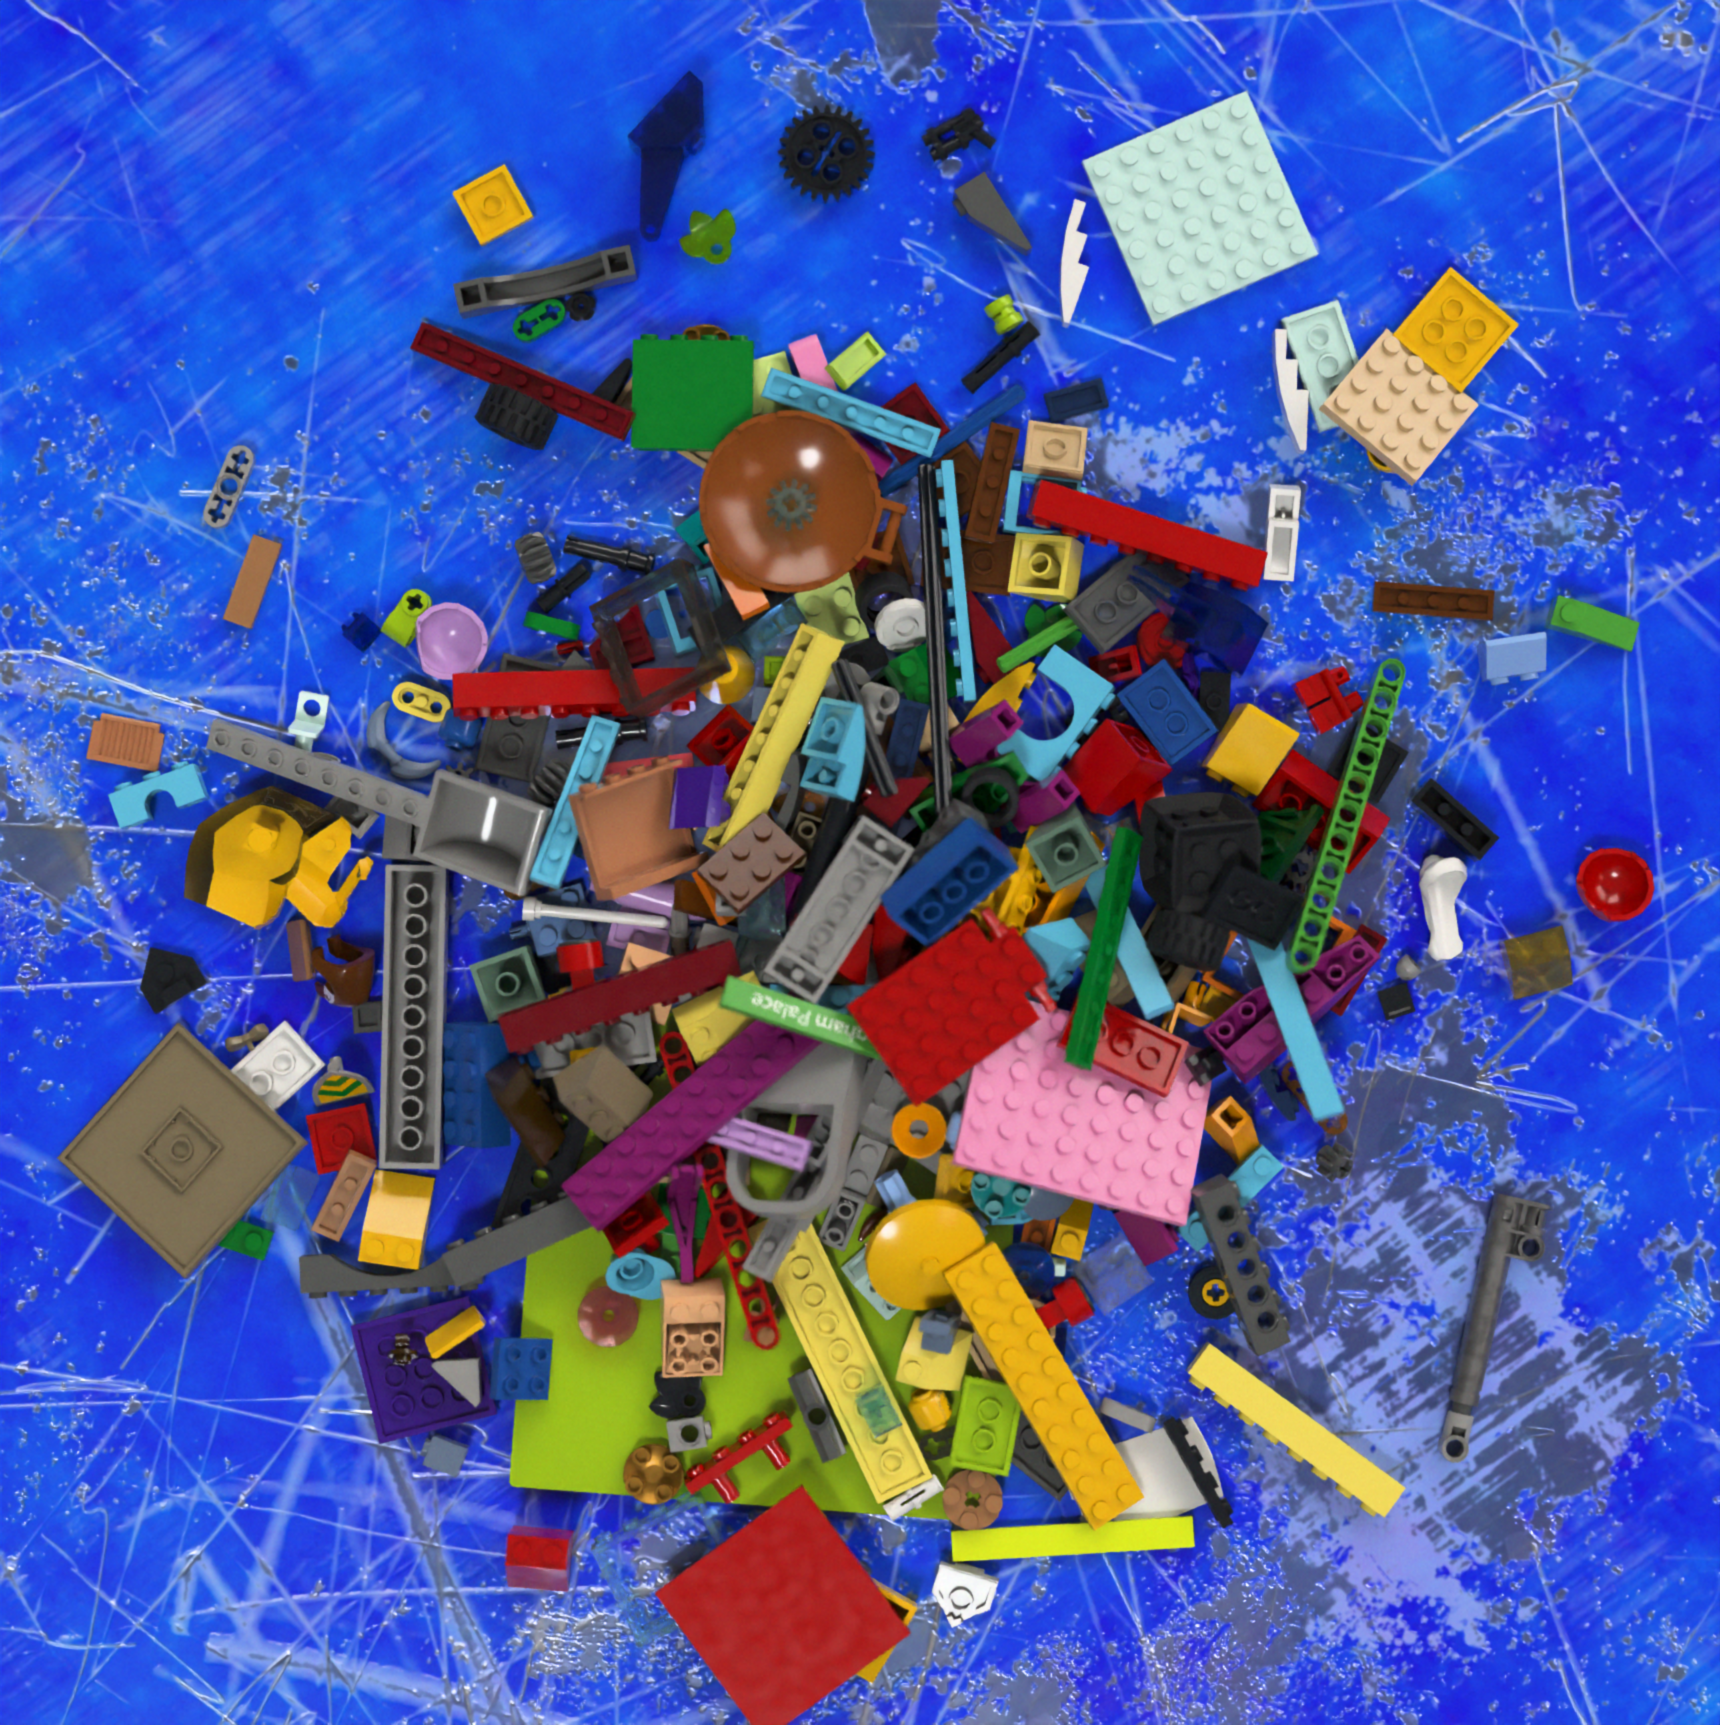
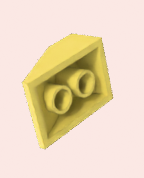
M754 970L737 978L761 986ZM719 986L671 1009L679 1030L699 1068L756 1020L718 1007L724 987Z

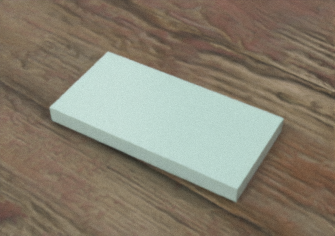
M1336 300L1280 320L1283 329H1287V342L1293 359L1298 360V373L1304 390H1309L1308 402L1319 433L1339 427L1321 412L1319 408L1359 362L1339 301Z

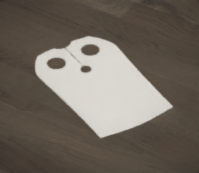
M1193 1417L1186 1418L1182 1422L1189 1434L1184 1437L1190 1447L1195 1444L1204 1459L1200 1462V1465L1205 1473L1210 1471L1219 1485L1215 1491L1219 1498L1224 1495L1211 1451ZM1164 1428L1114 1444L1144 1495L1143 1499L1114 1517V1520L1174 1517L1206 1504ZM1081 1513L1080 1521L1087 1522L1083 1513Z

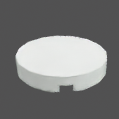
M904 598L893 601L885 606L877 615L874 623L875 633L881 645H885L888 650L893 652H907L922 645L921 642L926 639L924 602L917 599Z

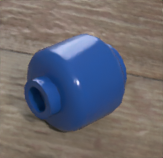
M450 708L444 715L438 734L445 741V747L461 752L462 748H472L475 745L482 727V721L479 717L474 721H463L460 719V716L454 717L453 708Z

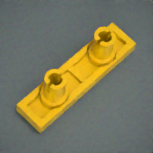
M1030 826L1025 841L1038 827ZM1025 842L1022 849L1007 846L1019 867L1014 874L1021 877L1002 920L1008 928L1014 926L1020 936L1023 933V925L1027 914L1032 908V899L1037 885L1042 879V873L1027 849Z

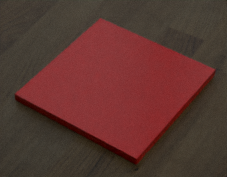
M803 1484L655 1592V1595L751 1725H787L911 1634L904 1621Z

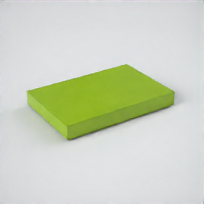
M965 1375L948 1466L1009 1476L1021 1408L1005 1382Z

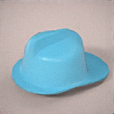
M635 1248L621 1259L616 1254H612L610 1258L611 1264L608 1266L605 1275L607 1285L613 1291L647 1300L660 1298L661 1280L676 1279L675 1271L668 1262L647 1255L638 1248Z

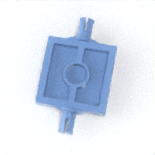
M581 883L532 896L537 897V900L542 901V904L610 911L608 901L590 906L585 899ZM541 916V919L535 918L534 921L526 920L525 925L509 928L512 941L526 936L532 939L538 958L556 954V947H559V943L596 938L593 929L594 921Z

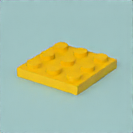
M1450 267L1392 336L1397 338L1415 356L1420 357L1435 373L1443 376L1447 383L1461 394L1519 324Z

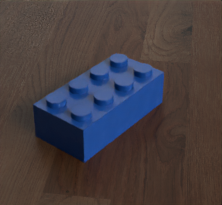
M969 816L887 889L880 898L889 917L922 944L929 947L1019 867L1008 847Z
M478 1021L444 1023L443 1102L445 1105V1144L474 1148L511 1146L510 1123L495 1102L485 1077V1073L509 1060L510 1053L500 1023Z

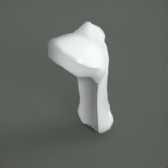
M1433 854L1426 857L1423 861L1419 874V887L1426 922L1431 933L1427 952L1433 959L1440 961L1452 959L1463 951V941L1459 936L1454 904L1461 887L1467 880V867L1458 858H1443Z

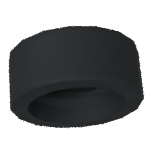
M886 571L875 573L866 578L857 588L855 603L859 616L865 625L874 630V623L880 611L869 609L868 604L876 595L882 592L893 591L902 595L901 599H914L910 585L904 577L897 573Z
M984 767L974 771L966 778L962 787L961 802L983 813L989 828H997L1007 824L1015 816L1019 807V788L1015 779L1007 771L997 767ZM985 782H995L1002 785L1008 793L1006 807L995 813H986L978 810L972 801L974 789Z

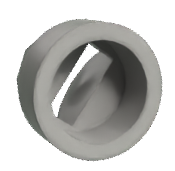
M1405 954L1396 964L1395 970L1397 975L1405 981L1416 978L1422 972L1421 968L1408 954Z

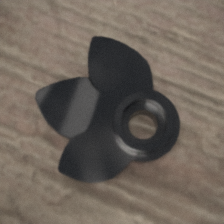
M662 1370L655 1372L654 1382L660 1396L649 1405L653 1413L666 1419H672L680 1414L686 1417H694L704 1410L706 1399L700 1390L701 1376L662 1378ZM688 1396H693L696 1398V1402L692 1406L685 1405V1399Z

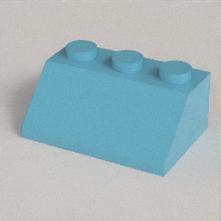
M1072 918L1030 927L1022 938L1048 977L1044 979L1048 986L1046 990L1055 1003L1059 1001V995L1064 987L1072 981V975L1077 967L1085 961L1086 953L1090 949L1091 941ZM1029 991L1024 993L1028 1000L1040 1003L1037 997L1033 998Z

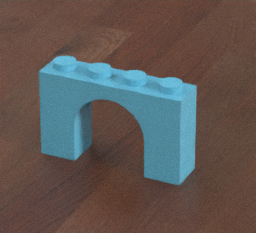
M1055 644L1037 670L1040 674L1065 690L1072 698L1074 716L1071 725L1062 735L1052 740H1036L1017 730L1008 740L998 745L999 755L1014 750L1029 776L1037 782L1063 770L1060 766L1066 757L1071 760L1081 746L1077 743L1084 733L1089 735L1098 723L1095 717L1101 709L1106 711L1116 697L1113 694L1115 690L1114 685Z

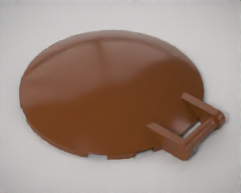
M795 410L777 411L756 416L737 426L713 451L704 469L699 489V513L702 527L710 546L718 558L734 574L752 585L784 593L811 591L833 583L849 572L861 558L891 565L894 557L891 553L902 516H906L908 509L906 505L881 498L875 468L864 448H861L848 431L822 416ZM882 511L890 512V517L880 551L872 549Z

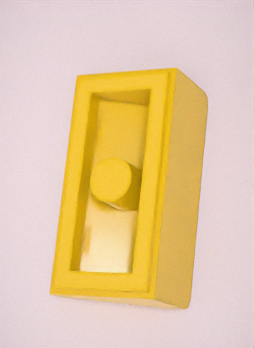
M476 1306L469 1307L426 1336L425 1342L433 1359H437L486 1325L485 1323L487 1322Z

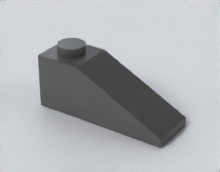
M985 172L954 190L953 197L955 200L952 201V204L960 217L965 215L970 223L1023 255L1027 256L1031 253V244Z

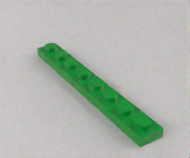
M1123 827L1116 828L1115 837L1112 841V851L1108 867L1105 871V882L1098 903L1099 909L1095 926L1092 929L1090 949L1085 960V971L1079 988L1077 1007L1072 1018V1029L1065 1050L1064 1062L1086 1071H1091L1143 839L1141 835Z

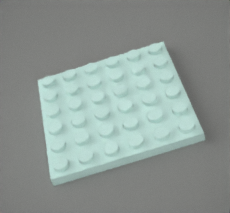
M1247 91L1082 161V166L1152 326H1156L1318 255Z

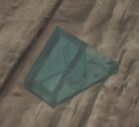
M882 1382L855 1395L856 1404L875 1438L902 1425Z

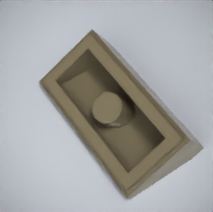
M891 1146L890 1148L888 1147L874 1181L882 1174L895 1169L902 1176L909 1156ZM873 1182L866 1203L880 1209L888 1208Z

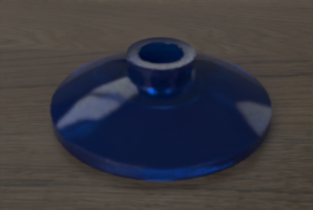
M1020 1242L1010 1245L1001 1252L1028 1299L1039 1297L1049 1289L1054 1280L1055 1266L1052 1257L1043 1247L1030 1242ZM1022 1272H1028L1030 1273V1277L1027 1279L1020 1278V1274Z

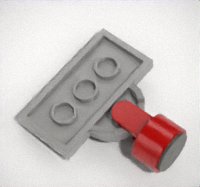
M598 938L559 943V947H556L559 972H570L572 985L564 992L597 982L594 978L593 968L605 966L601 940L598 941ZM650 1011L638 1016H633L632 1012L622 1015L620 1022L604 1026L603 1022L592 1025L593 1030L582 1035L575 1036L574 1032L562 1035L563 1040L555 1044L546 1045L544 1041L533 1045L541 1063V1067L535 1072L536 1079L553 1077L570 1066V1051L599 1047L602 1044L626 1066L657 1062Z

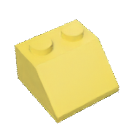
M1016 533L1008 592L1044 601L1072 602L1077 597L1084 544L1071 536Z

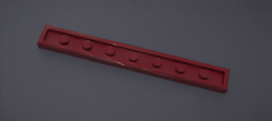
M423 321L410 347L414 352L488 384L504 385L526 394L547 405L554 412L623 442L636 417V414L628 409Z

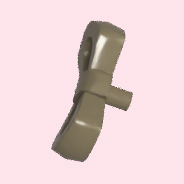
M261 1023L255 1025L244 1035L228 1037L225 1040V1047L229 1052H235L247 1045L249 1051L255 1049L253 1046L255 1041L265 1039L269 1035L268 1027Z

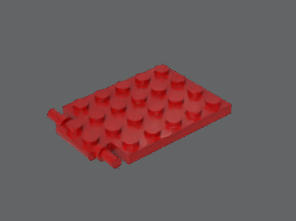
M990 906L985 907L979 913L990 928L989 934L992 936V940L988 942L973 918H969L845 1006L914 1107L921 1105L1040 1020V1017L1024 995L1025 992L1029 991L1033 998L1037 997L1047 1013L1052 1012L1058 1007L1046 990L1048 986L1044 979L1048 976L1014 926L1008 928L1004 922L999 921Z

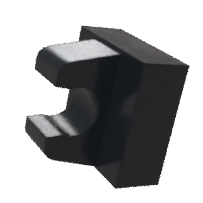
M1212 1044L1184 1061L1200 1087L1228 1070L1223 1063V1057L1218 1050L1214 1049Z

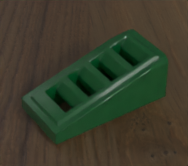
M889 665L871 679L872 682L894 688L898 692L899 698L903 696V686Z

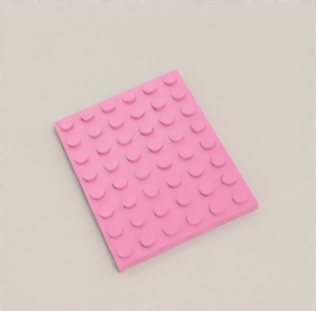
M1028 1000L1040 1017V1020L970 1069L951 1164L1181 1227L1186 1225L1192 1194L1190 1189L1193 1188L1212 1080L1200 1087L1184 1061L1201 1051L1202 1048L1188 1045L1170 1093L1166 1098H1163L1092 1064L1091 1071H1086L1065 1063V1050L1056 1045L1070 1011L1056 1008L1052 1012L1047 1013L1041 1003Z

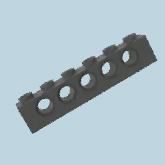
M1222 1174L1193 1186L1190 1189L1193 1202L1248 1348L1259 1357L1291 1342L1287 1333L1290 1330V1325L1283 1313L1280 1314L1277 1307L1281 1303L1280 1298L1274 1287L1270 1288L1267 1278L1271 1277L1269 1269L1263 1260L1260 1261L1257 1253L1261 1251L1259 1242L1254 1234H1250L1247 1226L1251 1224L1249 1215L1245 1208H1241L1238 1198L1241 1197L1238 1186L1234 1181H1229ZM1227 1205L1225 1214L1218 1216L1219 1209ZM1237 1232L1236 1239L1228 1243L1229 1236ZM1247 1259L1245 1267L1238 1270L1239 1263ZM1257 1285L1256 1292L1248 1296L1249 1289ZM1267 1312L1266 1318L1258 1322V1317L1262 1313Z

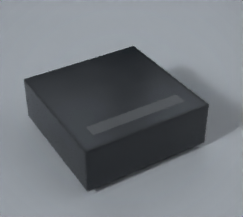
M1406 983L1376 992L1385 1021L1415 1012Z

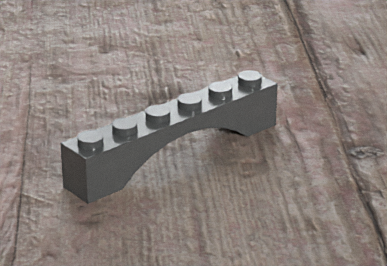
M630 245L599 251L571 262L544 269L511 275L482 277L455 283L453 287L459 313L462 319L543 302L548 299H556L576 293L637 281L638 278Z
M335 1254L302 1255L299 1257L301 1293H309V1298H326L327 1292L339 1291V1297L358 1296L357 1290H369L370 1295L388 1294V1289L400 1288V1294L417 1293L418 1287H430V1292L448 1291L449 1285H455L443 1257L427 1267L395 1275L376 1274L358 1269L344 1262ZM485 1275L460 1286V1290H477L478 1284L485 1282Z

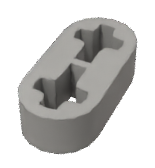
M1107 1397L1103 1398L1099 1408V1412L1149 1433H1152L1157 1418Z

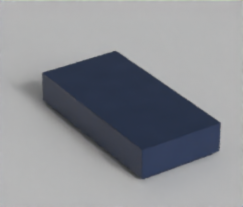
M1101 378L1043 394L1051 423L1065 421L1109 408Z

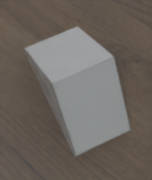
M481 1357L437 1359L431 1365L433 1369L475 1407L483 1400Z

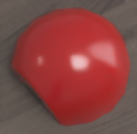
M1601 848L1589 854L1580 865L1576 879V888L1583 903L1595 916L1607 922H1625L1641 914L1651 903L1655 889L1653 874L1645 860L1633 851L1629 852L1620 848Z

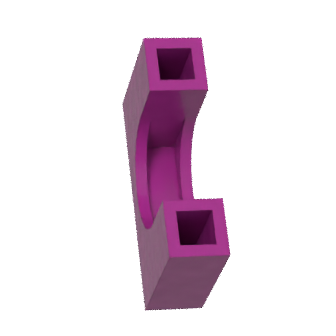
M1004 699L961 724L949 737V746L965 766L970 769L998 757V745L1008 740L1024 722ZM1063 770L1038 782L1024 781L1019 787V807L1015 816L1010 821L1020 833L1029 830L1030 826H1036L1066 810L1080 794V791ZM1008 800L999 806L1001 810L1006 807Z

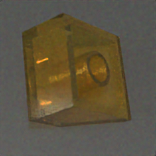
M1556 926L1498 942L1514 1000L1573 985L1570 952L1563 926Z

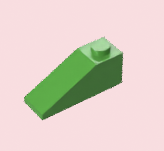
M1558 595L1551 601L1544 628L1632 652L1640 623L1591 604Z

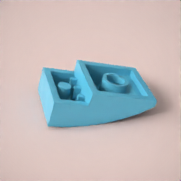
M826 697L820 698L801 754L809 757L800 787L816 794L854 802L859 787L865 754V720L862 705Z

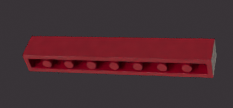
M726 938L498 1014L497 1016L509 1053L516 1051L517 1055H521L534 1050L533 1045L544 1041L546 1045L555 1044L563 1040L562 1035L574 1032L575 1036L592 1031V1025L603 1022L604 1026L620 1022L622 1015L631 1012L633 1016L642 1015L651 1011L649 1006L661 1003L662 1007L679 1002V996L688 993L691 994V997L707 993L709 986L718 983L720 987H724L728 976L736 978L742 976V972L730 938Z

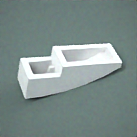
M1269 484L1264 548L1268 555L1263 570V579L1294 581L1301 496L1299 486Z

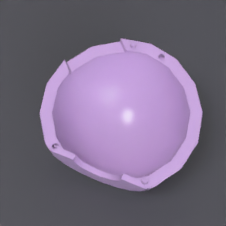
M444 602L428 608L415 622L417 652L420 666L425 673L437 679L453 680L452 673H472L480 666L487 652L488 635L484 623L474 611L459 603Z

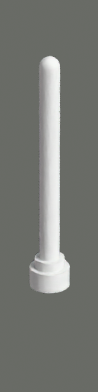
M524 896L522 920L534 921L535 918L541 919V916L656 928H664L668 924V920L664 916L542 904V901L537 900V897Z

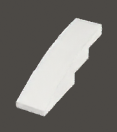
M1077 199L1074 200L1066 228L1060 263L1059 299L1062 327L1065 328L1069 327L1089 269L1088 266L1078 263L1087 234L1077 231L1086 202Z
M1275 329L1272 333V353L1277 397L1285 426L1297 454H1304L1307 448L1309 390H1297L1298 360L1286 359L1287 329Z

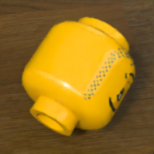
M919 1387L911 1394V1399L908 1403V1409L916 1425L922 1430L940 1431L948 1425L947 1421L952 1416V1407L943 1390Z

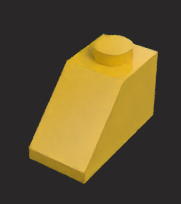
M1074 1198L1069 1209L1058 1217L1050 1246V1253L1080 1261L1094 1203Z

